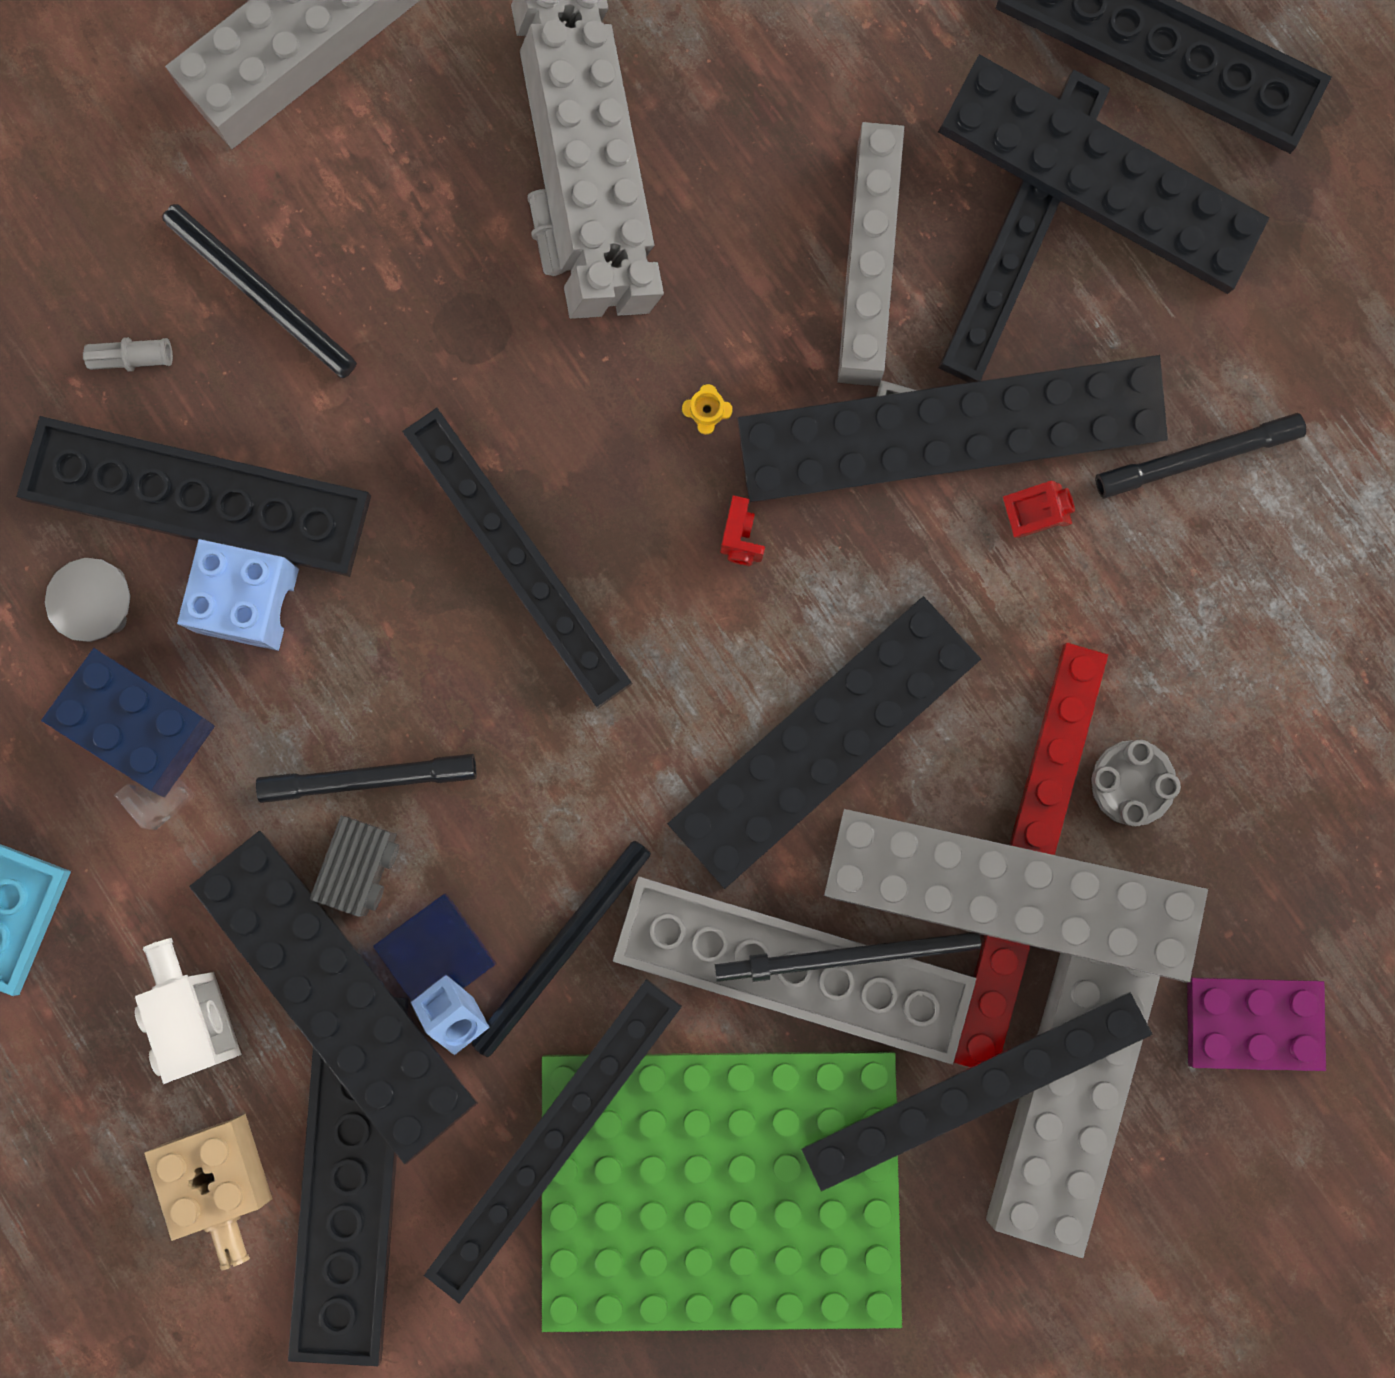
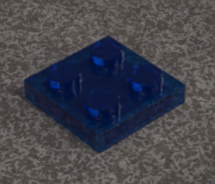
M447 894L440 896L373 946L411 1001L445 975L464 989L497 965Z

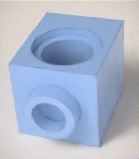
M447 975L411 1002L426 1034L454 1055L490 1028L473 996Z

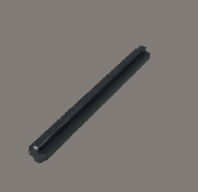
M172 204L163 213L162 219L168 227L340 378L348 377L356 368L357 363L349 353L180 205Z
M638 841L630 843L488 1020L487 1024L490 1028L472 1041V1046L481 1055L489 1057L494 1053L650 858V851Z

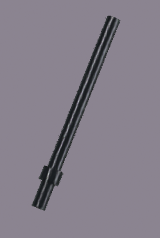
M972 932L768 957L767 953L749 955V960L714 964L716 982L752 978V982L770 980V975L980 950L981 940L978 933Z

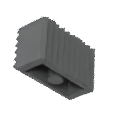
M341 815L310 900L358 917L367 916L369 909L375 911L384 891V886L379 885L384 868H392L399 851V844L394 843L397 834Z

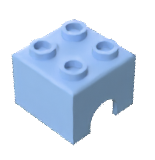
M198 539L177 624L198 634L279 651L284 628L280 624L281 607L287 591H294L299 568L281 556Z

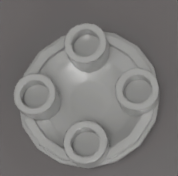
M82 558L69 562L55 573L47 586L45 607L48 619L59 633L72 640L91 642L106 638L111 633H118L125 627L131 596L125 576L120 569L102 559Z
M1145 740L1121 741L1106 749L1096 761L1091 777L1093 796L1101 811L1113 821L1128 826L1147 825L1162 817L1172 805L1173 799L1179 794L1181 789L1180 781L1168 756L1155 745Z

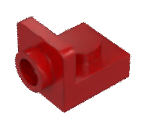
M1051 480L1003 496L1015 538H1021L1058 525L1065 527L1072 524L1070 513L1075 512L1072 495L1068 488L1063 489L1062 485Z
M733 495L720 553L728 555L727 560L732 563L751 566L753 561H762L765 546L740 541L741 537L750 538L755 513L747 512L750 499Z

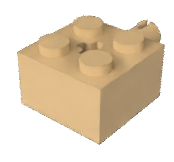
M246 1114L166 1142L145 1152L144 1154L171 1241L204 1229L205 1232L210 1231L221 1270L229 1269L230 1265L235 1267L248 1261L250 1257L246 1252L237 1220L242 1215L260 1209L273 1198ZM212 1172L215 1180L213 1182L206 1180L204 1173L209 1174Z

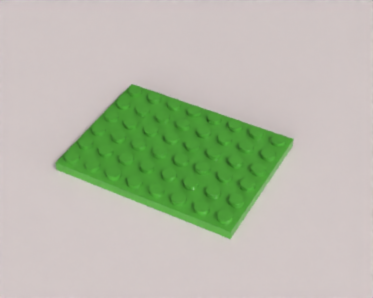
M895 1052L646 1054L542 1193V1332L902 1328L898 1156L821 1192L801 1150L806 1145L897 1103ZM589 1054L542 1056V1117Z

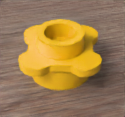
M706 384L700 388V391L694 394L691 400L684 401L682 412L684 416L691 417L697 423L698 431L701 434L708 435L713 433L715 425L722 419H729L731 417L732 405L729 402H724L715 386ZM705 406L711 407L709 413L703 411Z

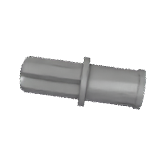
M546 189L536 190L529 193L527 197L535 228L531 234L532 238L538 243L543 272L545 275L557 276L567 270H560Z
M127 337L123 338L121 342L85 345L83 360L86 367L90 370L125 367L129 372L134 371L136 367L170 366L173 361L171 343L167 338L132 341Z

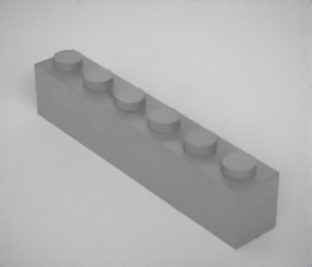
M862 122L857 145L837 383L879 386L884 374L904 126Z

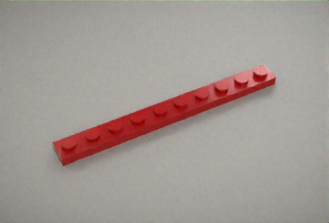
M1071 643L1063 645L1010 839V846L1055 855L1109 654ZM984 935L973 976L977 979L953 1063L972 1067L1002 1053L1029 954V945Z

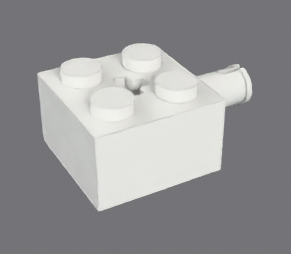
M172 938L143 947L156 986L152 987L153 990L135 996L138 1005L135 1007V1018L141 1031L147 1032L152 1048L149 1051L150 1064L154 1073L157 1076L161 1075L163 1084L242 1055L215 973L210 972L189 977L188 975L183 976L172 944Z

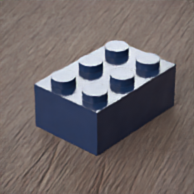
M95 648L91 650L41 719L42 722L151 792L164 798L215 727L199 714Z

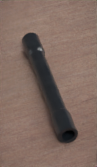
M1294 413L1262 423L1250 430L1143 463L1129 464L1097 474L1095 477L1096 487L1100 496L1105 499L1137 489L1146 483L1256 449L1270 448L1305 437L1306 424L1300 413Z
M474 754L437 757L430 761L303 775L292 773L258 777L256 779V794L260 803L299 799L310 795L427 782L447 783L474 780L477 778L476 761Z

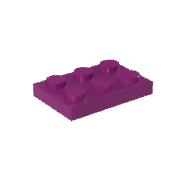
M1191 977L1190 982L1187 983L1189 1067L1326 1071L1324 981Z

